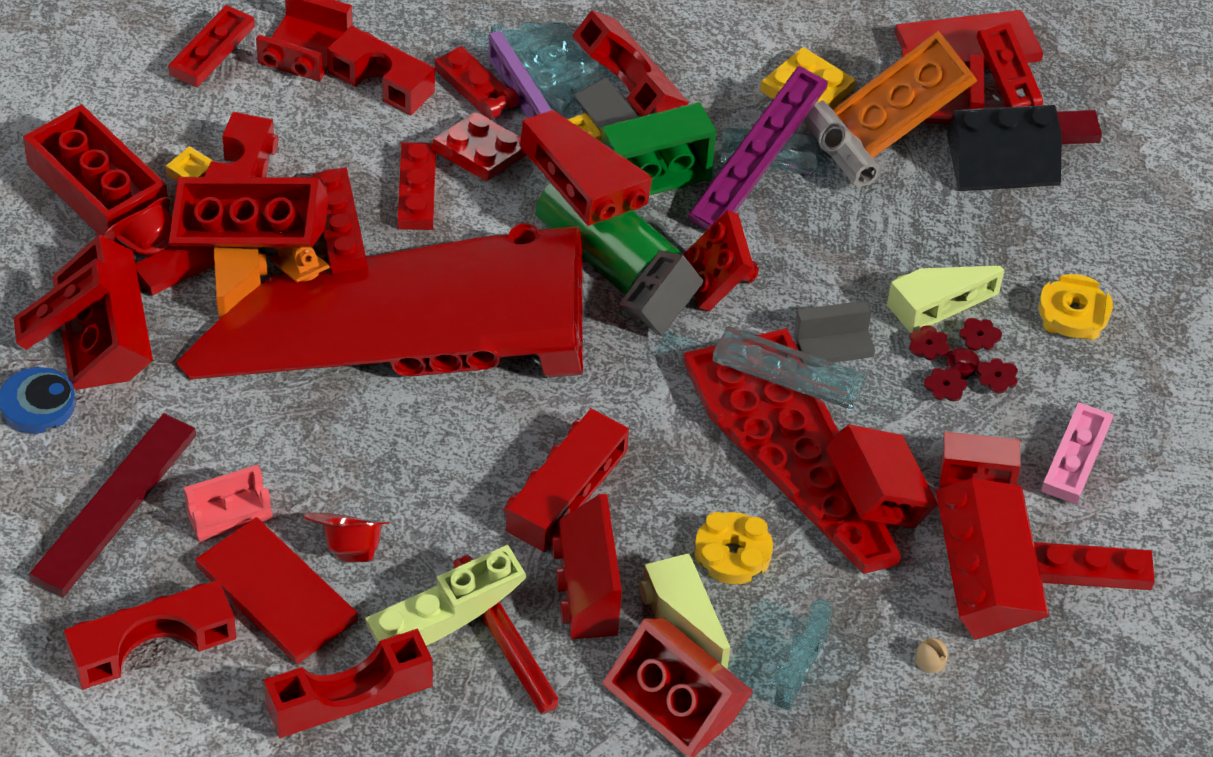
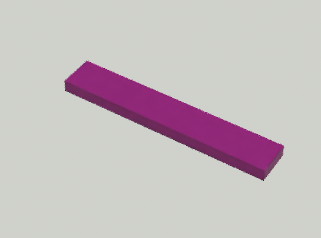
M798 65L689 212L688 221L707 231L726 210L736 213L824 93L828 81Z

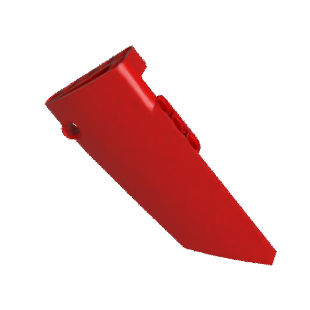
M522 223L513 227L509 234L478 237L366 257L368 268L332 274L331 265L329 264L330 268L319 272L316 278L309 281L296 282L286 273L276 274L264 281L222 316L176 362V365L190 380L390 362L392 369L399 375L413 377L488 370L499 364L500 357L536 354L540 357L544 375H548L549 378L583 375V284L579 226L538 230L532 224Z

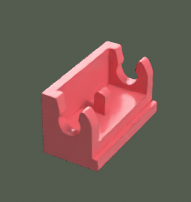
M258 465L184 487L186 512L199 542L236 531L255 517H258L262 522L273 519L269 490L263 487L262 472Z

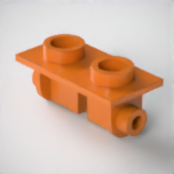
M275 247L277 255L269 258L273 264L296 282L312 280L319 275V272L330 268L329 264L319 258L311 247Z

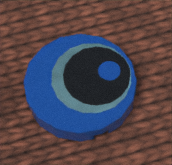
M34 367L23 369L10 376L0 390V410L5 421L10 427L25 433H44L46 428H51L54 425L56 428L60 427L71 417L76 405L72 382L65 374L53 368Z

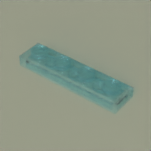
M730 326L726 327L713 353L714 362L849 410L853 409L866 380V374Z

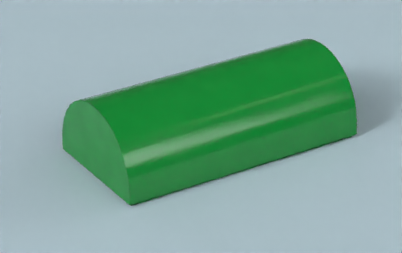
M551 183L546 186L537 202L535 215L550 229L579 226L582 257L624 295L628 293L660 250L682 255L674 245L633 210L614 216L609 220L587 226Z

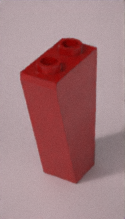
M554 110L523 120L520 147L587 226L609 220L614 216L631 210H637L648 204L652 182L650 175Z

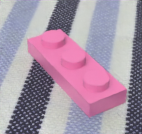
M1078 402L1043 482L1041 492L1076 505L1078 504L1112 423L1113 414Z

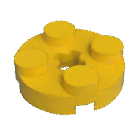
M1079 274L1059 276L1058 281L1052 284L1049 281L1041 292L1038 309L1043 319V327L1046 331L1053 334L1059 333L1071 338L1094 340L1099 337L1100 332L1109 323L1113 309L1112 298L1108 291L1107 295H1105L1099 289L1100 283L1090 277ZM1072 302L1078 303L1080 309L1071 308Z
M710 513L696 535L694 550L696 561L699 566L701 562L703 567L708 570V575L719 582L744 584L752 581V576L759 574L761 571L763 574L771 562L773 541L767 530V523L760 517H752L743 513ZM735 543L742 548H738L737 553L729 552V547L725 545Z

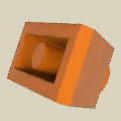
M214 246L218 319L261 285L260 275H267L266 253L259 254L258 247Z

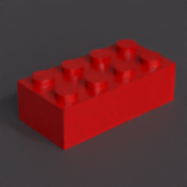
M82 104L23 136L28 167L98 235L102 236L115 223L145 209L156 200L163 197L168 198L166 183Z

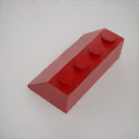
M178 177L169 244L170 246L313 247L326 227L329 195L319 177Z
M97 235L52 276L55 288L95 258L104 263L107 268L110 291L99 301L92 303L78 313L75 318L60 326L68 378L75 390L128 382L153 361L133 250L101 235Z
M969 478L936 489L959 618L974 640L1050 617L1022 487L1020 485Z

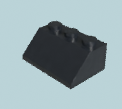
M1055 105L953 110L947 131V139L958 191L1059 186L1061 184L1062 132Z

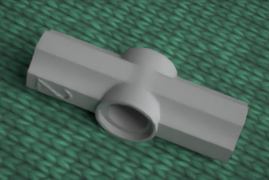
M822 100L816 103L802 122L819 141L820 147L834 159L855 186L860 188L864 185H871L878 178L880 166L863 147L861 140L847 128L825 101Z

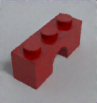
M353 25L327 48L328 73L354 87L368 77H383V102L410 116L435 93L434 67Z
M233 111L222 135L224 160L231 161V163L211 161L204 177H266L269 156L276 154L279 136L274 134L273 119Z

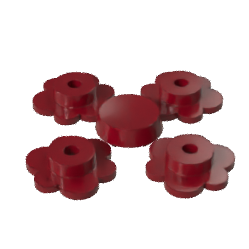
M966 319L964 328L960 330L959 336L966 340L965 345L967 348H955L950 352V347L946 343L947 335L943 332H937L933 326L925 325L920 328V331L910 333L909 339L911 342L909 350L912 354L922 355L927 360H934L936 356L942 357L947 355V369L935 368L932 370L931 376L926 377L924 380V387L928 391L933 392V397L937 400L959 401L962 398L963 391L967 388V382L961 379V377L973 375L976 369L980 375L979 383L984 387L989 386L994 393H1004L1008 387L1013 388L1017 385L1016 375L1018 369L1014 364L1003 363L999 358H993L990 362H981L979 364V358L973 352L982 348L992 350L995 343L1001 340L1002 332L998 328L993 327L991 320Z

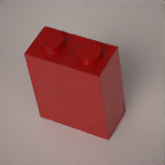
M848 424L827 446L826 451L860 519L916 528L938 505L903 435Z

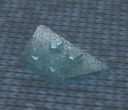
M565 22L547 23L544 25L522 23V30H502L501 24L491 26L490 33L502 32L550 108L560 115L575 100L574 95L584 90L599 74V63L589 57L572 37L573 32Z

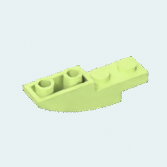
M506 545L437 576V586L366 617L367 628L377 645L381 640L418 628L427 646L458 630L493 607L526 579V573L510 547Z

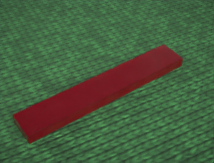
M163 413L29 573L30 581L64 598L196 437L195 427Z

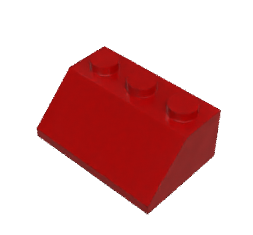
M605 493L598 494L559 520L558 536L551 537L553 560L560 559L561 568H556L557 591H564L565 600L560 601L561 623L569 624L571 639L618 636L622 588L608 495Z
M666 618L643 619L602 682L608 690L687 757L697 755L729 727L753 693L751 688Z

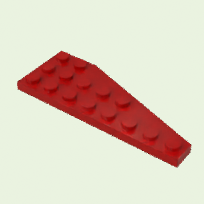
M787 328L684 353V366L708 417L863 574L900 564L901 555L885 523L860 519L826 451L827 446L837 437L839 431Z

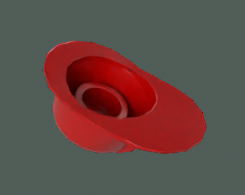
M163 197L156 200L145 209L115 223L102 236L122 246L126 245L138 254L153 255L164 251L170 246L169 238L172 216L167 211L170 199Z
M318 512L305 513L303 515L306 520L323 525L329 551L334 553L340 560L348 563L370 562L374 557V551L379 547L382 525L390 524V521L372 522L334 513Z

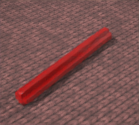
M464 555L461 558L455 559L453 569L472 561L473 558L469 555ZM498 602L480 616L537 710L542 714L555 710L558 707V696L501 603Z

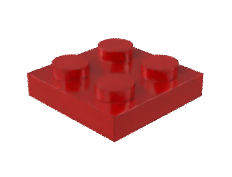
M477 112L433 138L432 144L433 151L486 182L527 155L520 147L519 136Z

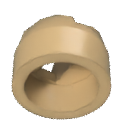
M927 638L922 641L916 650L915 662L917 666L927 673H937L945 668L948 650L944 642L937 638Z

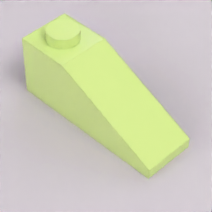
M1001 266L921 268L910 274L900 275L891 282L887 306L910 333L920 331L922 326H931L998 295L1004 269Z
M690 554L645 564L643 581L639 582V591L645 605L650 604L656 619L666 618L728 669L730 645Z

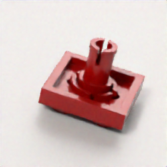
M726 210L684 253V257L704 281L695 292L698 308L709 312L740 281L751 284L758 276L759 267H757L758 264L752 261L739 215L730 210Z

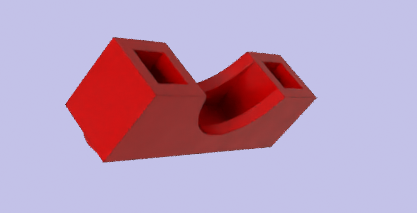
M591 10L573 33L572 37L589 57L604 65L625 84L630 92L626 100L641 117L689 104L687 99L617 19Z
M219 580L207 584H197L188 590L170 596H160L151 602L132 608H123L111 615L92 621H82L73 627L64 629L67 651L82 690L120 678L122 667L128 654L135 647L150 639L160 637L180 639L190 644L198 652L237 639L235 617Z
M417 628L379 641L375 650L364 661L340 673L316 675L308 672L304 667H300L263 679L266 708L280 739L433 687V659Z

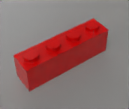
M592 408L589 409L582 419L577 418L570 426L567 437L562 443H556L551 448L547 460L541 468L533 469L526 480L524 488L519 494H512L504 507L506 532L545 552L551 545V537L558 536L559 520L585 504L628 450L629 428Z

